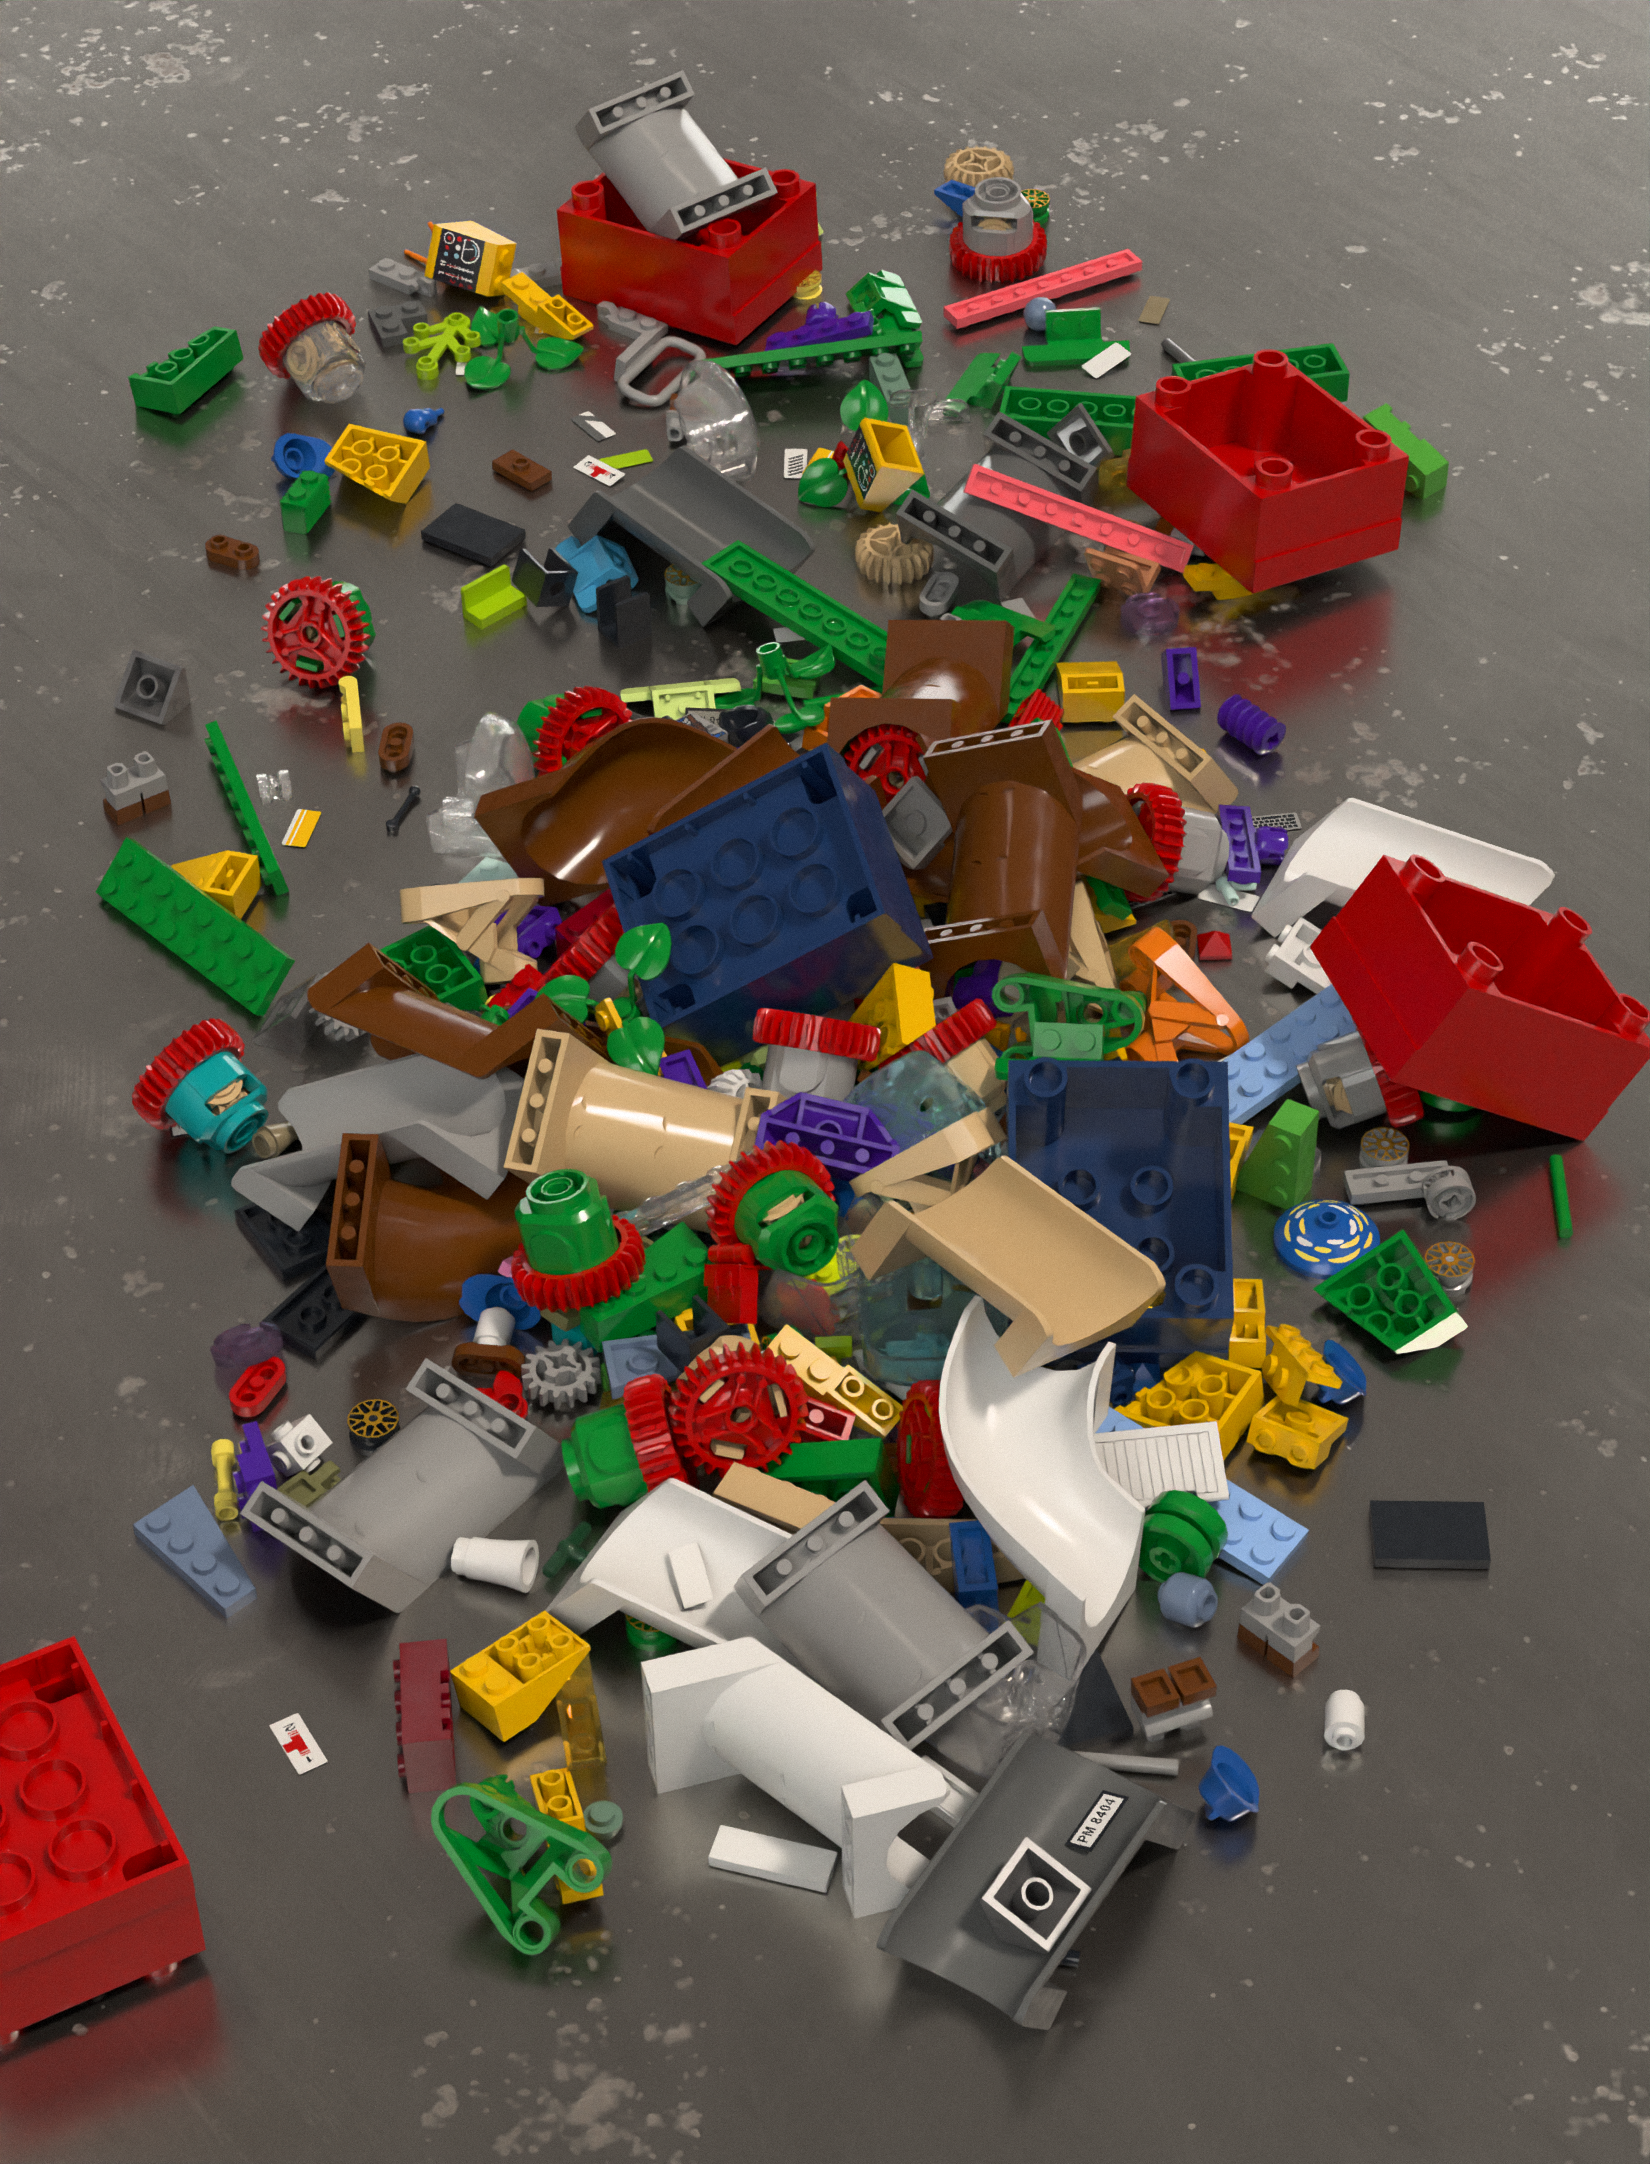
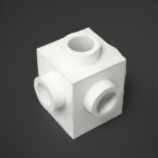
M308 1414L292 1423L286 1421L278 1426L271 1433L274 1439L266 1446V1450L272 1465L278 1471L284 1473L286 1477H289L302 1470H305L307 1473L313 1470L321 1462L318 1456L333 1442L314 1418Z

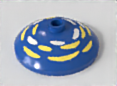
M1315 1199L1299 1203L1286 1210L1279 1217L1274 1227L1273 1243L1280 1259L1291 1269L1308 1277L1327 1280L1380 1245V1234L1373 1220L1357 1207L1333 1199Z

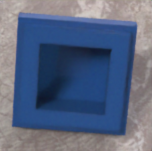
M1130 1364L1136 1377V1382L1133 1384V1395L1144 1387L1151 1389L1160 1382L1159 1364Z

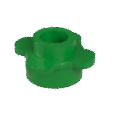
M485 1004L479 1006V1009L483 1012L480 1018L497 1025H502L510 1017V1014L498 1005H492L491 1008Z

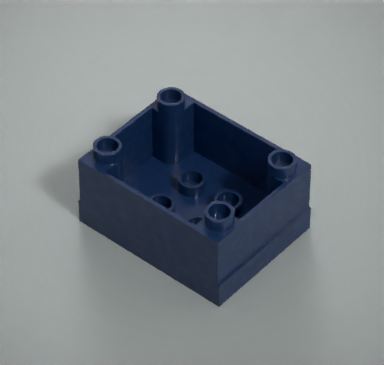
M827 743L812 749L602 861L624 933L634 927L663 923L667 925L671 934L670 959L663 973L652 981H644L638 977L650 1018L661 1026L665 1036L697 1042L704 1046L719 1067L764 1045L755 1042L753 1039L754 1020L757 1010L760 1008L821 1016L872 990L892 963L916 968L934 958L876 792L846 765L844 758Z
M1041 1057L1035 1060H1008L1006 1156L1144 1256L1151 1259L1161 1271L1166 1282L1165 1289L1133 1326L1042 1366H1057L1065 1360H1076L1081 1363L1088 1362L1095 1357H1099L1108 1342L1116 1344L1115 1351L1124 1363L1129 1364L1149 1363L1159 1364V1367L1172 1368L1194 1351L1227 1360L1228 1346L1234 1322L1228 1062L1203 1061L1197 1058H1188L1182 1061L1056 1060L1050 1057ZM1006 1316L1007 1330L1013 1321Z

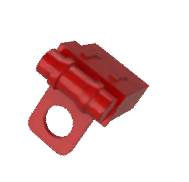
M719 1243L718 1245H712L708 1249V1258L714 1264H705L704 1286L708 1287L707 1305L727 1324H757L758 1270L773 1269L767 1266L754 1265L755 1254L751 1245L734 1243L733 1245Z

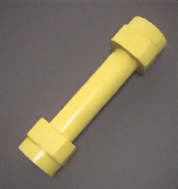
M219 1439L212 1444L211 1449L212 1463L217 1469L218 1493L214 1496L215 1515L219 1520L230 1521L238 1516L237 1494L233 1492L232 1466L235 1464L234 1444L228 1439Z

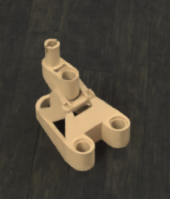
M514 878L401 889V923H427L457 943L461 950L469 951L477 956L480 962V975L483 978L484 985L511 983L514 975L521 969H525L527 964L538 970L535 959L518 951L517 927L537 904L538 898L545 896L544 879ZM506 913L496 927V923H494V921L501 914Z
M1083 879L1077 880L1075 882L1069 958L1080 969L1073 977L1089 985L1107 989H1119L1100 922L1095 919ZM1095 1003L1088 1005V1008L1103 1014L1102 1008ZM1025 1011L1013 1012L1011 1017H997L995 1020L1012 1025L1013 1021L1024 1014Z
M989 1106L940 1130L851 1180L849 1183L857 1198L872 1191L877 1195L909 1201L916 1214L944 1201L966 1187L979 1153L998 1144L1007 1137ZM955 1164L952 1183L925 1175V1173ZM930 1257L908 1265L912 1272L917 1269L933 1302L953 1291L938 1263Z

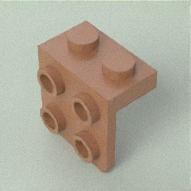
M1108 546L1104 552L1092 548H1086L1084 552L1092 578L1101 579V587L1109 588L1110 586L1121 590L1124 594L1131 597L1137 595L1146 598L1161 570L1160 564Z

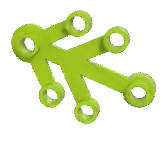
M456 312L450 314L439 324L429 326L427 323H417L413 326L414 337H408L403 340L404 352L415 354L420 350L433 347L428 356L420 357L416 363V372L419 379L432 380L438 377L437 362L447 347L454 354L457 362L464 363L471 359L470 348L480 346L481 339L479 332L470 331L471 322L469 317ZM444 332V333L441 334V335H437V336L428 338L430 335H434V334H438V333ZM461 336L464 339L465 345H460L454 337Z

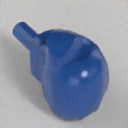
M411 409L404 416L403 426L409 432L425 434L428 427L437 423V417L444 414V409Z

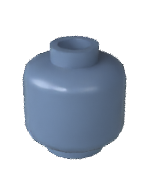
M1178 1572L1163 1582L1158 1591L1160 1609L1163 1616L1170 1621L1195 1628L1209 1621L1216 1612L1218 1605L1217 1594L1214 1592L1211 1582L1204 1578L1185 1572Z

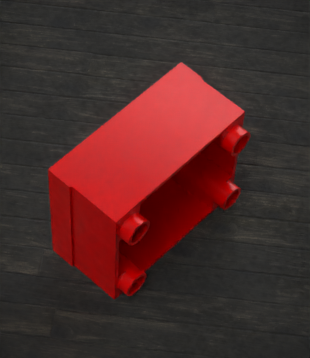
M723 158L738 179L762 169ZM768 170L778 193L759 212L753 214L748 210L725 219H718L686 239L677 241L649 233L604 172L593 181L578 182L571 188L572 198L557 209L562 259L560 270L563 295L597 305L602 301L612 302L617 308L631 309L634 312L654 318L669 326L737 345L797 292V286L800 287L799 284L803 283L815 270L820 272L823 269L821 241H819L816 183L800 179L799 174L793 170Z
M1265 349L1254 354L1253 364L1191 381L1178 376L1162 377L1157 380L1155 391L1137 395L1135 399L1131 455L1128 459L1126 486L1253 594L1398 550L1409 455L1391 442L1392 439L1389 434L1371 427L1289 363L1286 354L1278 350Z
M1412 854L1404 862L1383 855L1337 916H1333L1310 945V949L1392 1082L1585 1141L1609 1112L1608 1108L1650 1059V1039L1644 1031L1650 1024V1012L1637 999L1625 993L1619 994L1584 944L1592 934V928L1582 916L1567 907H1560L1555 914H1551L1446 877L1434 863L1423 856Z
M75 1636L0 1665V2045H4L18 2038L26 2026L143 1976H166L175 1971L183 1959L206 1950L190 1862Z

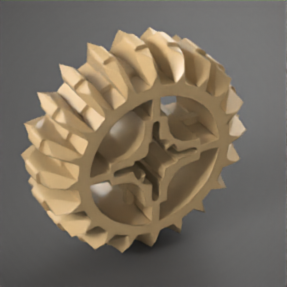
M977 146L975 148L965 147V150L958 149L956 153L950 154L944 165L945 183L954 180L972 187H976L981 181L993 177L1013 180L1014 175L1013 162L1010 160V156L1005 155L1004 151H997L996 148L989 149L986 146L983 148Z
M890 522L886 526L877 524L876 529L868 528L867 533H862L860 539L857 540L855 561L857 562V567L860 568V573L866 575L869 580L876 579L877 583L887 582L888 586L891 583H898L899 585L902 582L912 583L913 579L920 580L922 575L929 574V568L932 567V562H934V546L921 539H913L906 545L901 542L898 525H892Z

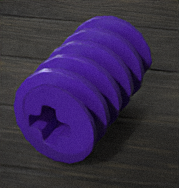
M1240 694L1229 697L1222 704L1217 715V723L1221 729L1236 737L1238 741L1244 743L1259 755H1266L1274 751L1281 744L1286 734V726L1283 723L1277 722V719L1269 716L1267 712L1260 711V707L1255 704L1252 705L1248 699H1242Z

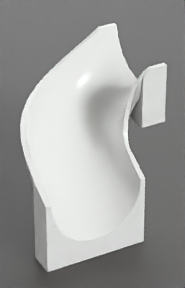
M975 1295L960 1317L948 1349L940 1382L939 1416L946 1457L952 1476L963 1498L987 1534L1014 1567L1045 1597L1037 1670L1074 1683L1135 1590L1145 1508L1104 1471L1097 1456L1094 1434L1108 1416L1116 1344L1108 1342L1097 1361L1079 1370L1055 1371L1040 1366L1017 1377H1013L994 1347L1000 1337L995 1333L985 1313L983 1298Z

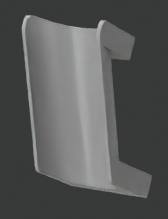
M684 70L588 109L576 125V131L583 146L591 154L649 233L677 241L686 239L718 219H725L748 210L753 214L757 213L778 193L767 168L738 179L684 107L695 94Z
M417 1053L289 1088L279 1100L278 1109L294 1127L302 1144V1151L242 1166L233 1176L231 1186L237 1192L299 1232L314 1213L331 1181L337 1179L342 1133L379 1134L389 1165L424 1157L488 1200L508 1173V1170L503 1167L525 1079L507 1067L498 1070L486 1079H478Z
M425 1358L406 1390L427 1403L428 1406L313 1504L306 1507L261 1481L240 1513L350 1588L396 1613L403 1611L451 1568L454 1544L459 1537L469 1539L473 1537L485 1538L543 1485L556 1476L564 1465L561 1443Z
M864 1480L744 1572L733 1587L753 1614L764 1623L822 1688L911 1750L1032 1655L1034 1651L1010 1620L989 1634L880 1524L889 1510L867 1481Z

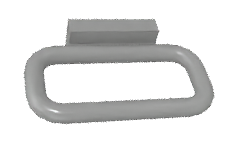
M644 332L616 358L614 381L618 382L619 391L627 398L646 406L655 407L666 403L670 399L671 394H675L700 370V360L706 359V354L699 346L679 337H664L653 344L654 336ZM666 348H677L695 357L657 395H648L629 386V383Z

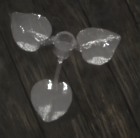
M903 389L894 392L889 398L892 408H908L909 427L907 428L919 459L925 456L924 444H926L925 435L928 421L956 420L970 423V408L965 401L961 399L937 401V393L932 389ZM913 407H926L922 412L924 419L921 432L918 427L914 426ZM888 416L887 422L892 423L890 417ZM843 422L840 429V437L855 433L856 431L849 429Z

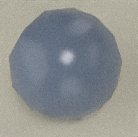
M1045 297L1033 298L1026 304L1023 311L1026 325L1034 331H1045V310H1057L1055 304Z

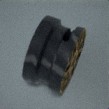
M380 1399L366 1400L353 1407L348 1414L347 1424L350 1430V1444L353 1450L362 1456L368 1457L401 1429L399 1413L396 1407L388 1401Z

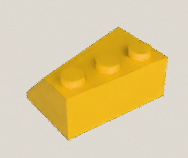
M348 424L324 460L327 466L384 498L407 504L430 468L426 441L353 424Z
M892 963L848 1020L849 1022L878 1027L881 1031L877 1059L873 1062L858 1060L857 1069L871 1070L936 1026L933 1006L934 990L931 988L930 972Z
M1194 1351L1163 1374L1164 1379L1151 1389L1144 1387L1135 1394L1136 1399L1126 1407L1119 1405L1114 1410L1143 1428L1217 1421L1224 1461L1251 1423L1253 1415L1264 1405L1262 1372Z

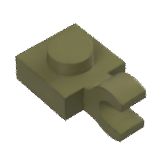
M328 1461L311 1476L305 1470H302L278 1487L277 1490L309 1507L341 1480L337 1476L341 1469L332 1461Z

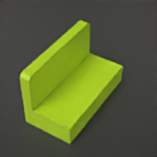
M505 564L461 588L463 617L482 630L527 605V597L511 585L510 567Z

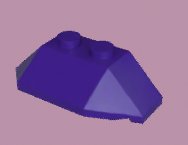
M799 1092L760 1115L754 1145L763 1150L766 1141H769L774 1146L778 1140H782L787 1145L790 1142H794L799 1147L807 1148L828 1170L831 1178L848 1182L898 1155L900 1151L899 1144L891 1137L870 1108L804 1092Z

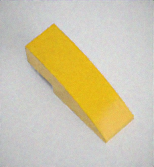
M1233 1278L1234 1322L1228 1346V1361L1248 1368H1262L1266 1357L1265 1303L1262 1279Z

